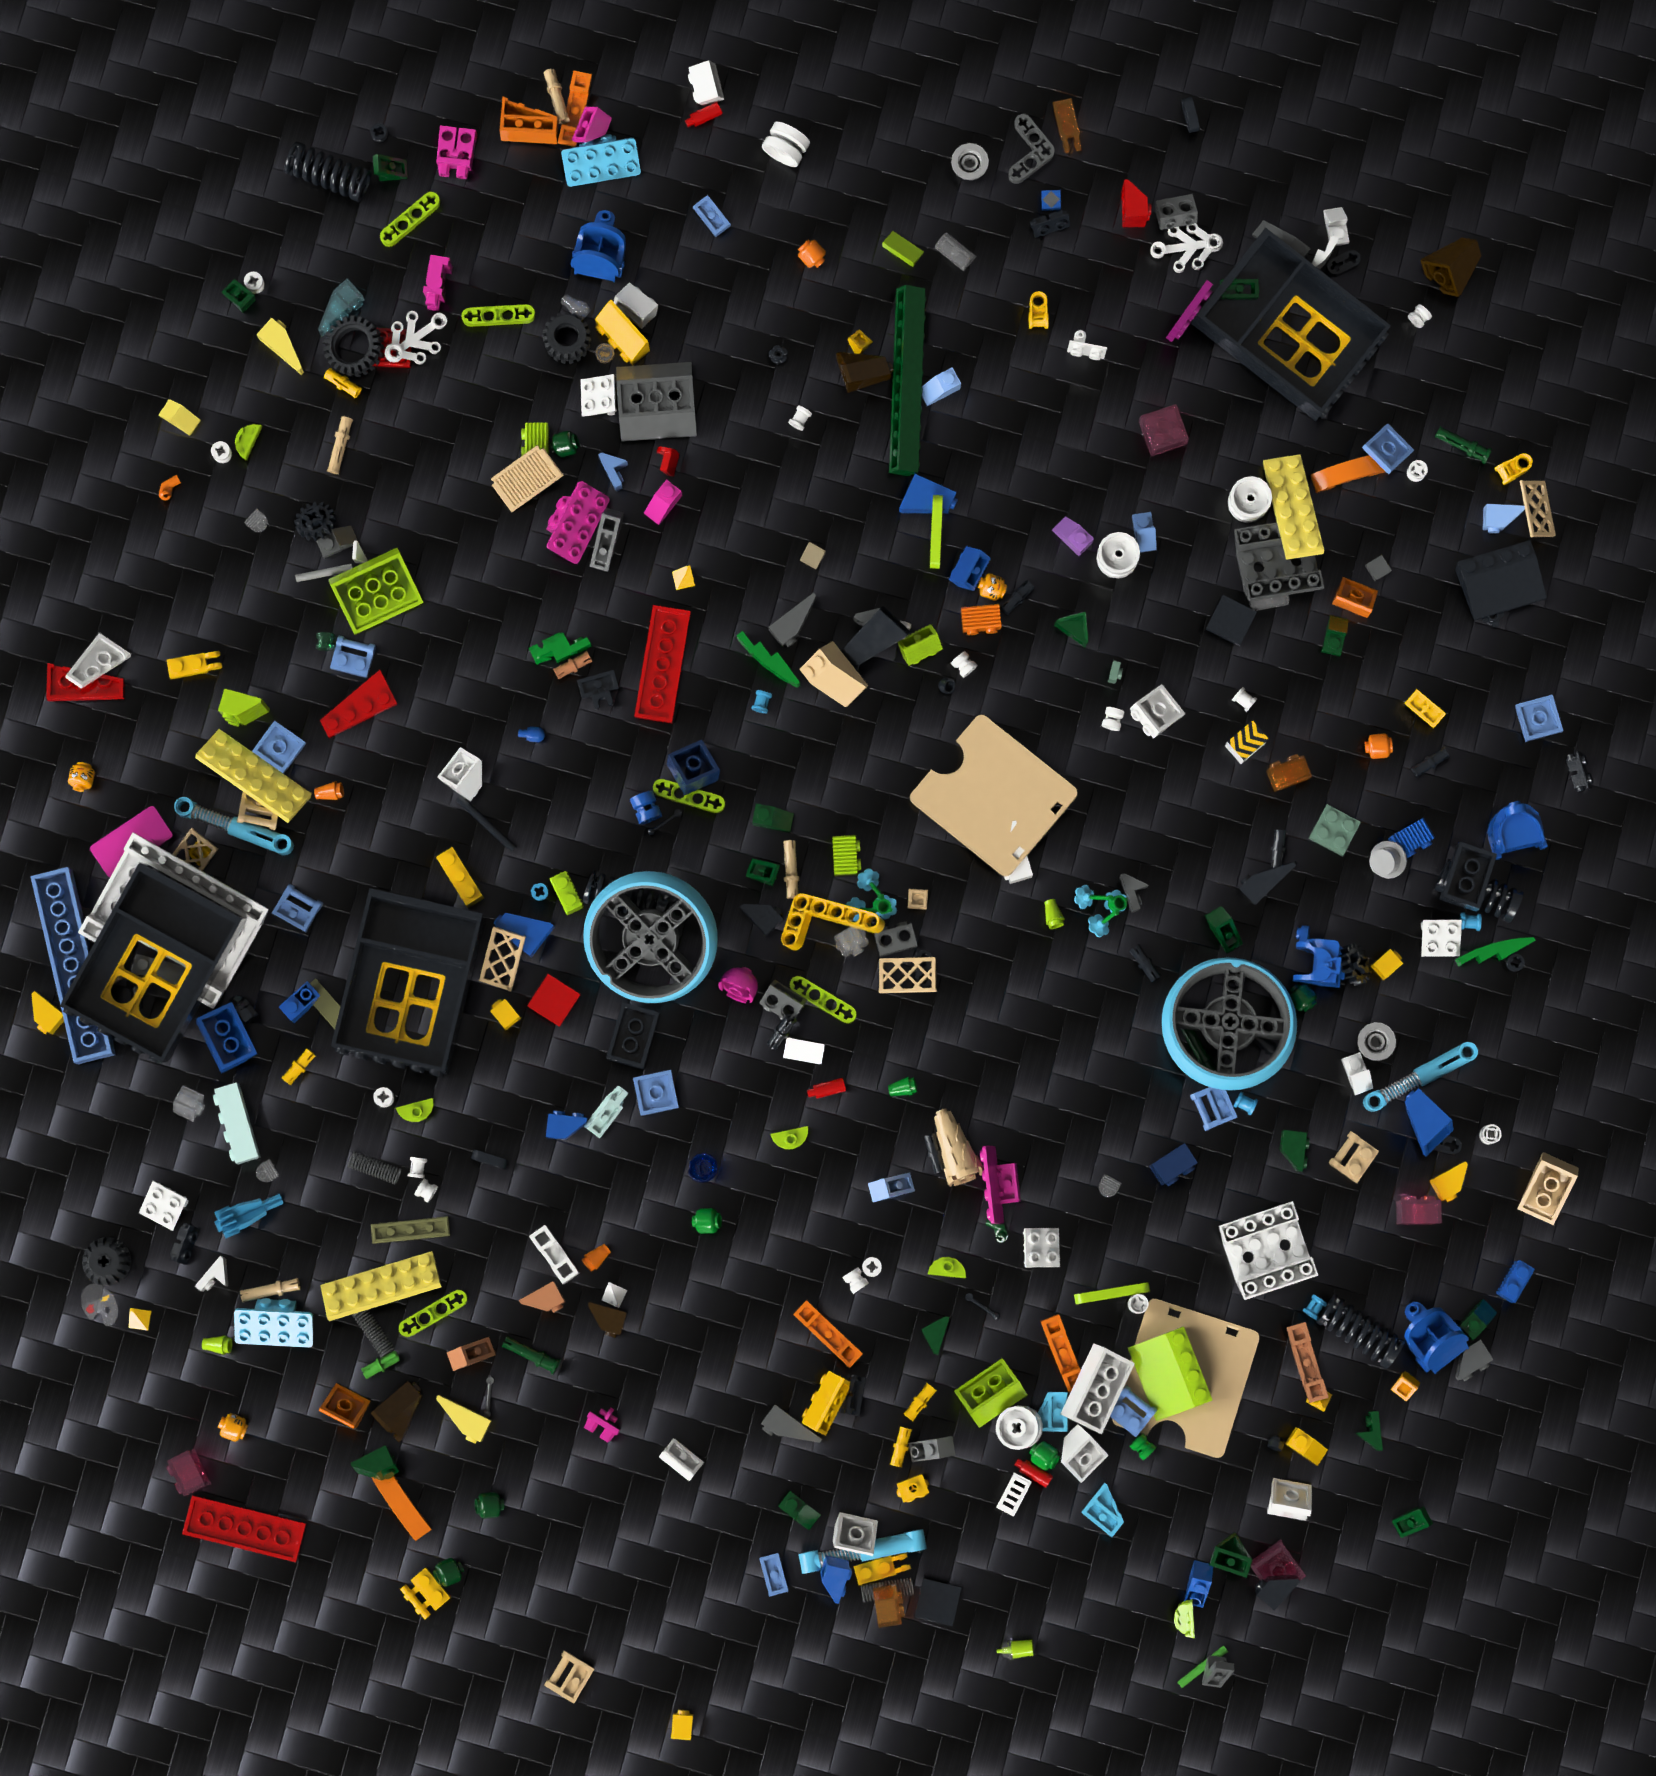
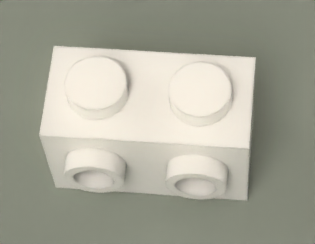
M706 61L689 67L690 74H688V78L694 87L693 97L698 104L707 106L724 100L715 63Z
M628 283L614 298V303L641 329L656 316L658 304L631 283Z

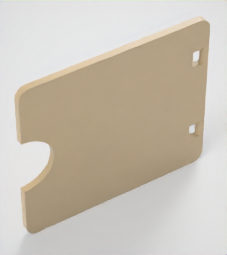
M978 715L956 740L964 753L961 767L951 774H940L931 769L913 790L910 800L912 804L999 874L1007 877L1013 873L1075 800L1077 789L985 715ZM1057 802L1063 805L1056 814L1051 811ZM1012 821H1016L1017 824L1011 831ZM1020 846L1025 851L1016 859L1013 853Z
M1151 1299L1144 1313L1135 1345L1184 1327L1212 1401L1158 1421L1155 1420L1153 1415L1140 1433L1148 1436L1155 1424L1170 1420L1177 1423L1183 1429L1186 1439L1185 1448L1220 1458L1225 1453L1259 1342V1334L1254 1330L1162 1300ZM1169 1308L1181 1312L1179 1318L1168 1315ZM1227 1327L1238 1330L1236 1337L1226 1334ZM1133 1366L1124 1388L1128 1385L1134 1394L1150 1405L1135 1366ZM1127 1397L1124 1398L1123 1402L1141 1417L1144 1418L1147 1413ZM1112 1419L1115 1425L1122 1427L1119 1423Z

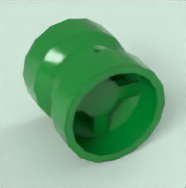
M1144 1433L1138 1436L1129 1446L1133 1451L1139 1453V1457L1142 1460H1145L1157 1448L1153 1443H1149Z

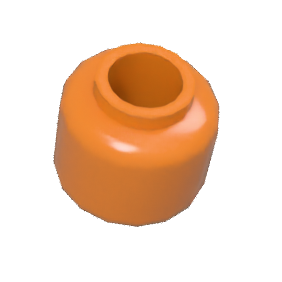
M808 239L798 249L800 251L798 257L809 268L814 265L818 268L825 261L823 257L826 251L816 240L810 241Z
M1385 733L1370 735L1368 742H1365V752L1369 753L1372 759L1389 757L1390 753H1393L1392 738H1389Z

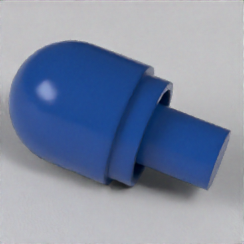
M530 726L527 727V730L519 729L518 737H526V740L529 742H541L545 737V732L540 727Z

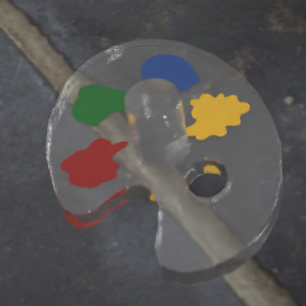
M90 1284L84 1288L81 1295V1304L86 1316L93 1320L96 1314L100 1313L105 1326L115 1323L118 1317V1306L112 1293L107 1288L98 1284ZM107 1306L110 1308L109 1313L105 1312V1307Z

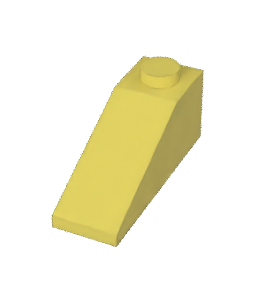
M271 318L257 333L259 340L302 375L304 371L286 331V325L280 320L275 321Z
M438 1395L437 1401L462 1434L466 1435L465 1439L475 1444L477 1441L482 1442L492 1420Z

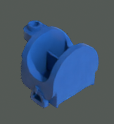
M599 211L595 222L584 224L580 228L576 246L572 252L571 266L574 268V274L605 279L614 283L616 276L622 278L625 267V235L614 227L615 216L611 211Z
M1520 801L1509 803V805L1495 814L1488 825V841L1492 852L1497 854L1496 860L1502 858L1501 855L1503 853L1534 846L1535 848L1539 847L1540 850L1548 847L1539 813L1531 806Z
M1302 925L1301 928H1297V939H1299V942H1296V949L1314 954V963L1311 974L1293 975V982L1340 988V980L1345 979V973L1341 971L1342 958L1339 955L1342 954L1340 950L1343 948L1336 940L1310 939V926Z
M1412 1302L1406 1307L1405 1315L1411 1324L1408 1326L1404 1337L1408 1347L1415 1355L1417 1363L1426 1373L1432 1370L1434 1374H1437L1436 1372L1463 1351L1469 1349L1466 1343L1469 1341L1468 1337L1462 1331V1328L1458 1327L1442 1308L1436 1307L1426 1310L1419 1302Z

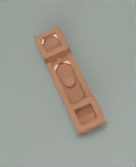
M1306 1322L1287 1327L1295 1362L1309 1403L1329 1398L1311 1345Z

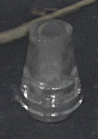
M568 294L561 301V304L571 314H577L578 318L581 316L584 319L589 313L590 307L587 306L586 302L573 298Z

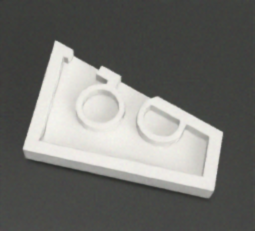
M99 633L66 674V679L82 689L130 658L131 654Z

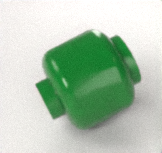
M700 1208L692 1216V1226L696 1227L697 1232L700 1234L715 1233L718 1228H721V1214L714 1208Z
M1042 1441L1039 1444L1035 1443L1030 1450V1454H1032L1031 1462L1044 1471L1052 1470L1060 1459L1058 1449L1046 1441Z

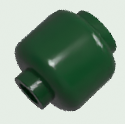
M571 431L555 434L552 442H550L552 452L556 453L560 458L575 454L577 448L580 447L577 435Z
M1297 983L1289 990L1294 1007L1298 1011L1304 1010L1307 1012L1317 1004L1315 1001L1317 995L1308 984L1299 985Z
M496 1492L481 1493L475 1499V1513L479 1514L482 1519L497 1518L501 1510H504L503 1498L500 1499Z
M447 1558L436 1564L433 1575L439 1585L442 1584L448 1587L461 1580V1573L464 1572L460 1561L456 1562L453 1558Z

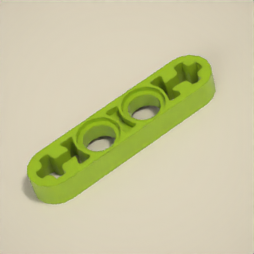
M435 192L426 193L385 227L380 233L383 245L387 247L394 246L440 206L439 196ZM428 198H435V204H428ZM422 203L424 204V206H426L427 211H425L424 207L421 205ZM413 210H422L423 213L421 217H413ZM399 222H408V227L405 230L399 229ZM393 227H395L399 235H397L396 232L394 233V230L392 229ZM386 234H388V235L393 234L391 241H390L389 239H387V240L385 241V239H386L385 235H386Z
M530 305L471 307L463 310L461 317L463 323L470 327L528 324L535 319V311ZM507 310L513 313V317L509 320L503 318V313ZM515 310H518L519 314H524L525 310H528L529 313L532 314H530L528 318H525L524 315H518L519 319H516L517 315ZM478 312H481L480 316L482 321H479L478 317L472 318V321H468V318L465 317H468L469 313H472L473 316H479ZM486 312H493L494 318L487 321L484 319Z
M933 495L930 568L936 569L940 568L943 495Z
M658 779L653 784L654 793L661 798L712 813H720L725 808V801L719 795L698 789L679 799L674 795L675 790L680 788L678 783ZM661 783H664L665 788L670 789V785L674 786L671 790V796H668L669 791L666 790L659 793V789L656 788L657 785L660 786ZM701 794L704 800L702 803L696 804L693 802V796ZM707 796H710L709 801L715 802L718 799L719 803L722 804L717 809H714L713 804L708 803V807L704 805L707 802Z
M795 976L791 979L790 989L807 999L808 1002L846 1024L852 1023L855 1020L856 1011L849 1004L801 976ZM799 980H801L802 986H804L805 988H807V984L811 986L807 990L806 995L802 994L804 992L803 989H794V981L798 982ZM816 989L820 992L818 1000H812L809 997L811 990ZM830 999L835 1000L837 1003V1007L834 1010L826 1008V1002ZM840 1004L844 1005L842 1010L846 1012L848 1010L852 1011V1018H847L846 1020L843 1013L835 1014L839 1010Z
M1149 1282L1075 1294L1074 1298L1076 1304L1147 1293L1150 1292Z
M462 1290L451 1292L403 1320L399 1325V1332L405 1337L414 1336L466 1305L468 1301L467 1294ZM455 1294L463 1295L462 1303L455 1302L452 1304L455 1308L451 1310V1306L446 1299L449 1298L452 1301L456 1298ZM439 1303L447 1305L446 1313L439 1314L436 1307ZM422 1313L430 1315L429 1323L422 1324L419 1318ZM416 1318V1322L421 1328L417 1329V1326L411 1328L412 1332L410 1334L409 1332H404V1324L411 1325L415 1323L412 1319Z

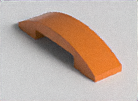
M573 71L566 107L570 121L561 125L558 144L577 146L578 142H573L572 138L583 110L587 107L592 74Z
M1368 455L1311 474L1310 477L1315 492L1318 493L1334 488L1336 485L1366 476L1371 477L1386 471Z
M807 1300L793 1314L849 1368L863 1355Z
M1057 1314L1042 1320L1041 1324L1065 1386L1070 1393L1081 1369L1078 1366L1060 1315Z
M395 1476L382 1481L372 1478L392 1511L415 1541L432 1530L404 1492Z

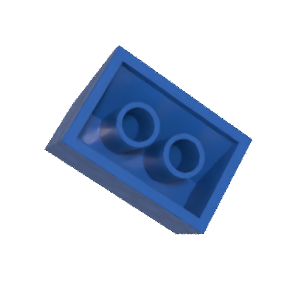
M232 1002L196 1018V1023L221 1074L239 1066L257 1054Z

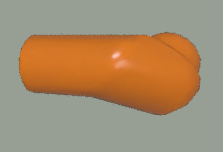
M177 475L161 483L159 497L162 500H169L173 487L181 483Z

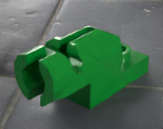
M556 633L542 640L543 648L535 644L529 647V651L536 664L552 660L551 657L553 656L557 664H560L592 646L587 637L584 639L580 637L570 645L564 633Z

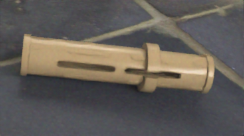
M548 69L544 72L548 86L547 91L552 98L558 123L561 124L562 121V124H566L570 119L562 97V87L557 80L555 69Z
M341 416L338 432H335L336 440L327 472L339 474L346 443L350 439L349 432L353 422L351 418Z
M787 840L783 841L786 870L784 882H786L787 899H794L798 894L799 876H797L796 841Z
M295 1278L283 1282L279 1280L274 1284L240 1290L241 1300L246 1302L273 1295L282 1296L284 1293L300 1290V1286H298L300 1284L299 1279Z

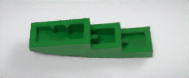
M743 631L737 634L738 641L763 667L794 687L798 688L800 686L799 680L778 652L771 656L761 642L753 645Z
M1534 937L1492 943L1455 959V962L1459 967L1475 957L1480 964L1494 955L1500 961L1536 940Z

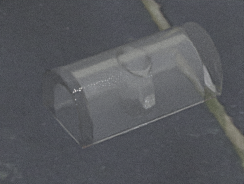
M947 232L935 245L936 250L963 271L976 258V255Z
M1289 595L1249 601L1250 609L1257 611L1288 605Z

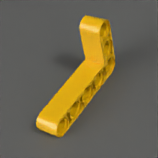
M800 893L793 899L781 941L789 949L799 950L804 943L812 916L872 933H880L885 927V922L873 912ZM807 900L806 906L801 908L802 902ZM824 905V910L819 913V907ZM842 909V914L836 917V912ZM859 914V919L853 922L854 916ZM801 918V923L795 926L796 920ZM877 919L876 925L871 927V922ZM795 936L794 943L790 944V939Z

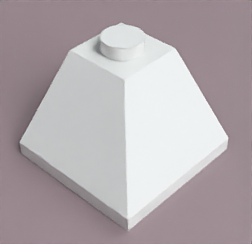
M460 747L437 778L471 801L482 787V761Z
M1077 1424L1064 1438L1061 1463L1082 1483L1104 1461L1108 1454Z
M840 1512L834 1528V1548L873 1556L878 1521Z

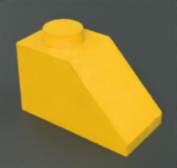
M34 991L32 993L34 1021L39 1024L37 1028L44 1034L47 1032L54 1034L64 1022L63 1014L43 996Z
M1466 1161L1429 1180L1440 1201L1446 1199L1449 1202L1457 1198L1456 1193L1461 1191L1468 1166Z
M1296 1427L1285 1442L1287 1446L1316 1466H1318L1328 1451L1322 1444Z

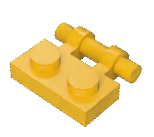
M427 1567L411 1579V1582L415 1585L412 1590L406 1584L400 1589L405 1595L404 1598L413 1604L417 1614H421L424 1619L431 1615L426 1609L428 1606L431 1605L436 1611L451 1598L441 1584L439 1585L436 1582L435 1577ZM419 1591L426 1599L423 1604L415 1596Z

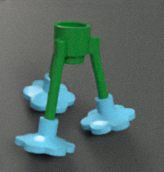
M871 868L859 873L857 876L859 880L857 886L865 891L873 889L878 898L874 900L872 908H865V902L857 897H853L851 902H847L846 905L873 912L883 919H889L891 915H895L897 912L895 907L896 900L882 894L877 888L879 873ZM859 914L854 916L853 921L859 919Z
M1088 885L1078 887L1075 891L1074 901L1076 904H1079L1081 909L1091 906L1093 899L1106 900L1104 907L1110 909L1111 914L1106 918L1096 914L1094 917H1090L1088 922L1090 924V932L1095 933L1097 937L1107 935L1109 933L1108 921L1114 916L1119 915V911L1126 909L1128 901L1126 895L1121 894L1119 890H1113L1112 893L1109 892L1105 896L1094 895V892L1090 890Z

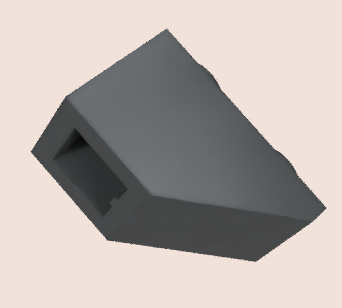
M1481 1340L1474 1341L1468 1345V1350L1466 1349L1460 1354L1455 1375L1457 1380L1463 1379L1466 1381L1474 1376V1371L1478 1369L1482 1371L1490 1366L1489 1362L1493 1358Z
M952 1436L909 1443L912 1462L955 1456Z

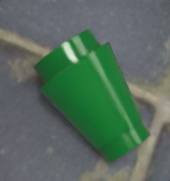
M908 1076L888 1085L890 1096L913 1095V1093L918 1092L914 1077L910 1078Z

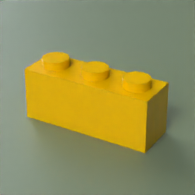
M453 847L436 857L467 908L484 899Z

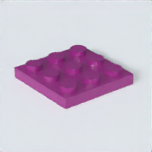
M1207 280L1166 339L1172 342L1175 338L1179 339L1213 292L1210 290L1213 285Z

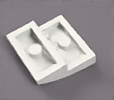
M1331 235L1325 252L1317 250L1312 264L1319 270L1328 261L1339 237Z

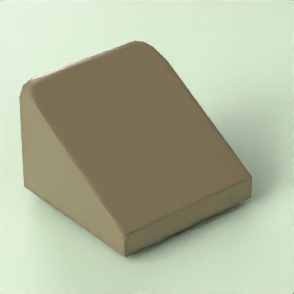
M809 542L800 561L817 569L826 551Z

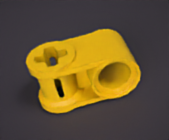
M1035 292L1030 298L1029 329L1033 327L1048 329L1047 296L1043 292ZM1035 298L1042 299L1043 304L1039 306L1035 305L1033 300Z
M1523 453L1495 467L1494 470L1498 471L1503 480V485H1506L1528 472L1533 460L1530 455ZM1518 461H1526L1527 467H1520Z

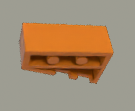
M506 97L502 98L501 141L557 144L559 128L557 116L538 109L533 110L525 107V104L509 101Z

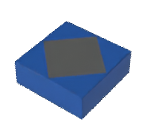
M1060 190L1041 191L1042 211L1061 210Z

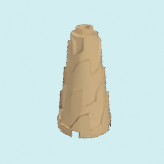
M947 1109L937 1111L934 1117L937 1128L936 1134L942 1151L945 1166L944 1172L948 1185L952 1186L954 1184L956 1186L976 1179L975 1173L977 1172L982 1176L984 1167L978 1155H975L952 1112L947 1111Z

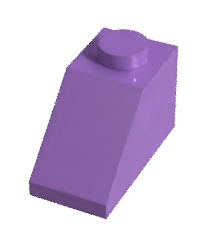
M1066 516L1052 529L1078 556L1094 540L1085 529Z

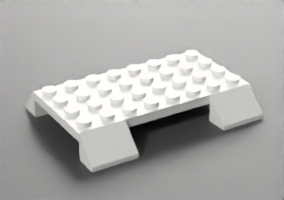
M133 832L123 849L125 852L91 914L86 917L78 933L93 942L96 941L139 862L147 863L247 919L201 1002L214 1009L259 932L269 909ZM138 940L139 942L158 952V950L153 946L143 942L142 940ZM166 956L186 968V965L171 956Z

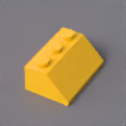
M610 300L595 318V328L601 335L605 334L609 338L607 341L613 349L618 348L621 352V358L626 363L630 362L634 365L650 352L648 340L617 305Z
M828 1371L827 1374L825 1373L821 1378V1386L818 1391L814 1392L811 1398L812 1404L802 1415V1424L825 1436L841 1408L850 1387L848 1380L831 1371Z

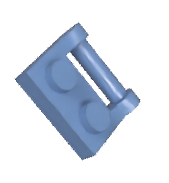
M339 635L330 669L368 678L376 645L348 640L344 636ZM345 646L365 651L367 656L363 657L343 652L342 648Z
M289 884L272 914L306 932L321 909L323 902L310 898L296 890L295 886ZM290 896L297 898L311 906V911H306L289 901L288 898Z
M1208 1087L1190 1095L1203 1120L1205 1131L1237 1118L1226 1090ZM1205 1095L1217 1119L1212 1122L1201 1098Z
M1126 1385L1110 1417L1137 1437L1158 1409L1148 1405ZM1127 1397L1147 1413L1144 1418L1126 1405L1123 1402L1124 1398Z

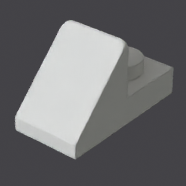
M1343 208L1323 210L1328 239L1330 240L1331 235L1339 237L1335 246L1349 244L1346 227L1348 219Z
M1360 1052L1341 1059L1355 1095L1373 1089L1370 1071L1366 1069Z
M220 1256L195 1285L197 1289L203 1292L205 1289L208 1291L215 1284V1278L223 1285L228 1286L226 1259L223 1256Z

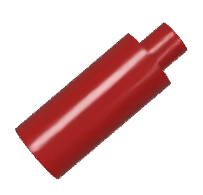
M715 102L690 114V118L686 119L685 123L687 127L691 125L697 127L722 115L721 108Z
M840 1078L813 1085V1089L807 1090L808 1098L816 1096V1099L845 1092L844 1080Z
M1018 1458L1014 1464L1020 1468V1473L1045 1488L1053 1475L1028 1460L1024 1462Z

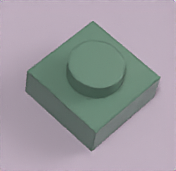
M1113 661L1108 679L1109 683L1115 684L1117 679H1121L1123 668H1120L1121 662Z

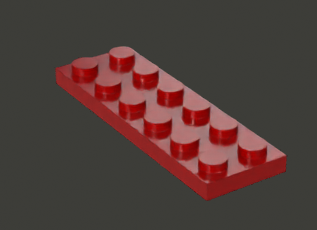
M653 605L635 718L666 723L673 722L691 611Z
M192 1495L182 1534L297 1562L307 1523Z

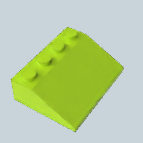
M398 547L328 579L354 635L423 603Z
M1184 1327L1128 1347L1151 1407L1154 1406L1158 1409L1154 1414L1156 1421L1212 1401Z

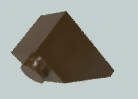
M589 1302L588 1307L601 1330L606 1331L605 1335L614 1338L617 1335H621L627 1313Z

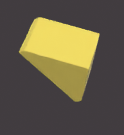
M168 400L159 413L160 417L189 436L201 421L184 406L172 400Z

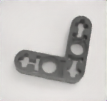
M1026 114L1018 115L1014 126L1033 151L1009 169L1008 178L1015 184L1023 182L1048 163L1055 153L1054 146ZM1020 120L1023 122L1027 121L1026 127L1030 129L1027 134H1025L1027 129L1023 125L1019 126ZM1036 133L1039 135L1040 140L1032 142L1029 136ZM1043 141H1044V143H1043L1042 146H1043V148H1044L1045 150H1048V149L1050 150L1049 155H1047V154H1044V155H1043V154H1042V153H1043V149H1042V147L1040 146V144H1041ZM1034 159L1037 165L1030 168L1027 166L1026 161ZM1021 165H1023L1024 170L1020 173V178L1017 176L1013 177V171L1019 172L1022 170Z

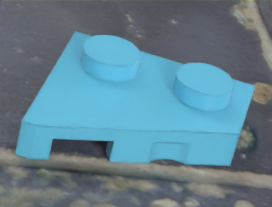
M1068 1392L1047 1393L1038 1411L1043 1423V1431L1068 1432V1418L1061 1415L1068 1399Z
M1104 1483L1081 1513L1109 1536L1113 1537L1124 1521L1107 1484Z

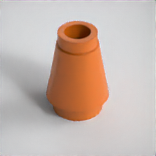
M335 781L315 788V798L339 800L344 797L342 783Z
M602 1244L585 1254L582 1262L592 1272L594 1269L597 1270L611 1251L605 1244Z

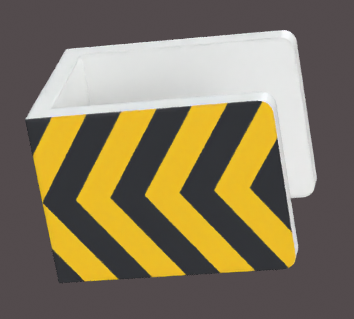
M1251 721L1232 737L1225 747L1242 764L1266 743L1268 737L1254 721Z

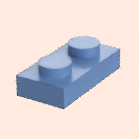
M708 195L693 206L695 212L715 237L731 226Z
M779 1553L760 1557L769 1597L788 1592Z

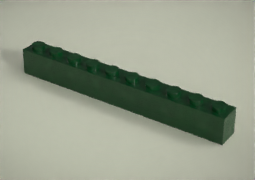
M904 285L896 289L889 473L904 476L914 475L918 473L920 468V415L922 413L921 396L923 393L922 363L924 358L923 341L925 338L924 322L926 318L924 314L926 303L925 288Z

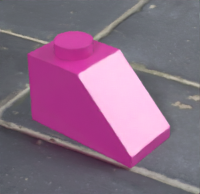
M585 107L572 141L589 142L606 135L612 118L598 107Z
M666 479L654 494L644 514L659 525L682 497V491Z

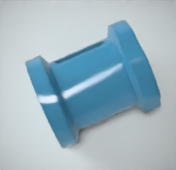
M756 690V700L751 709L767 714L769 699L772 698V694Z
M542 883L535 884L531 889V895L535 900L542 901L547 898L548 889ZM543 887L544 896L540 895L537 897V893L534 890Z
M1462 912L1460 915L1462 920L1461 930L1470 928L1480 931L1481 914H1477V916L1465 915Z
M1240 1092L1233 1107H1239L1247 1111L1248 1115H1251L1258 1100H1253L1245 1096L1243 1092Z
M1313 1294L1311 1302L1302 1311L1317 1320L1318 1314L1324 1306H1327V1303Z

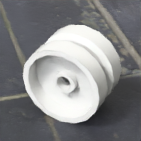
M775 122L770 130L771 136L765 138L762 148L775 160L791 167H797L802 159L801 153L806 152L810 141L803 133L792 126L782 122Z
M1253 476L1242 478L1236 482L1229 494V511L1233 517L1241 522L1252 523L1260 520L1271 505V489L1260 478Z
M1116 532L1109 534L1099 545L1096 558L1098 567L1105 575L1112 578L1128 576L1133 572L1139 561V545L1127 533Z
M1014 1406L1007 1408L1000 1414L996 1423V1432L1003 1445L1010 1449L1020 1450L1031 1447L1039 1441L1043 1432V1423L1036 1410L1028 1406ZM1019 1424H1021L1020 1429H1021L1022 1431H1019V1430H1018V1425H1019Z

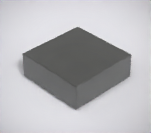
M1382 555L1365 565L1375 582L1392 571Z

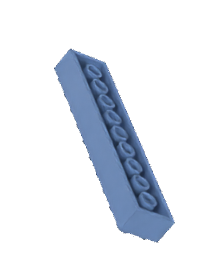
M69 867L30 876L60 1004L91 950L89 939L78 933L84 922L73 870ZM61 1007L74 1063L82 1064L116 1055L111 1035L100 1033L95 1025L88 1026L82 1023L79 1016L72 1017L64 1013V1008Z

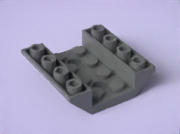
M692 362L616 367L621 442L697 436ZM674 391L680 394L679 399L675 401L669 398L670 393ZM635 394L641 395V402L634 403L631 400L632 396Z
M1277 522L1234 529L1236 556L1243 590L1248 601L1324 589L1321 570L1317 568L1315 555L1298 558L1301 560V565L1294 566L1291 563L1292 559L1286 560ZM1261 564L1264 570L1257 572L1254 570V566Z

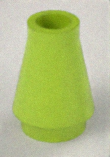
M1055 899L1045 901L1046 925L1049 926V929L1062 927L1065 919Z
M226 1335L203 1338L202 1349L225 1355L232 1350V1339Z

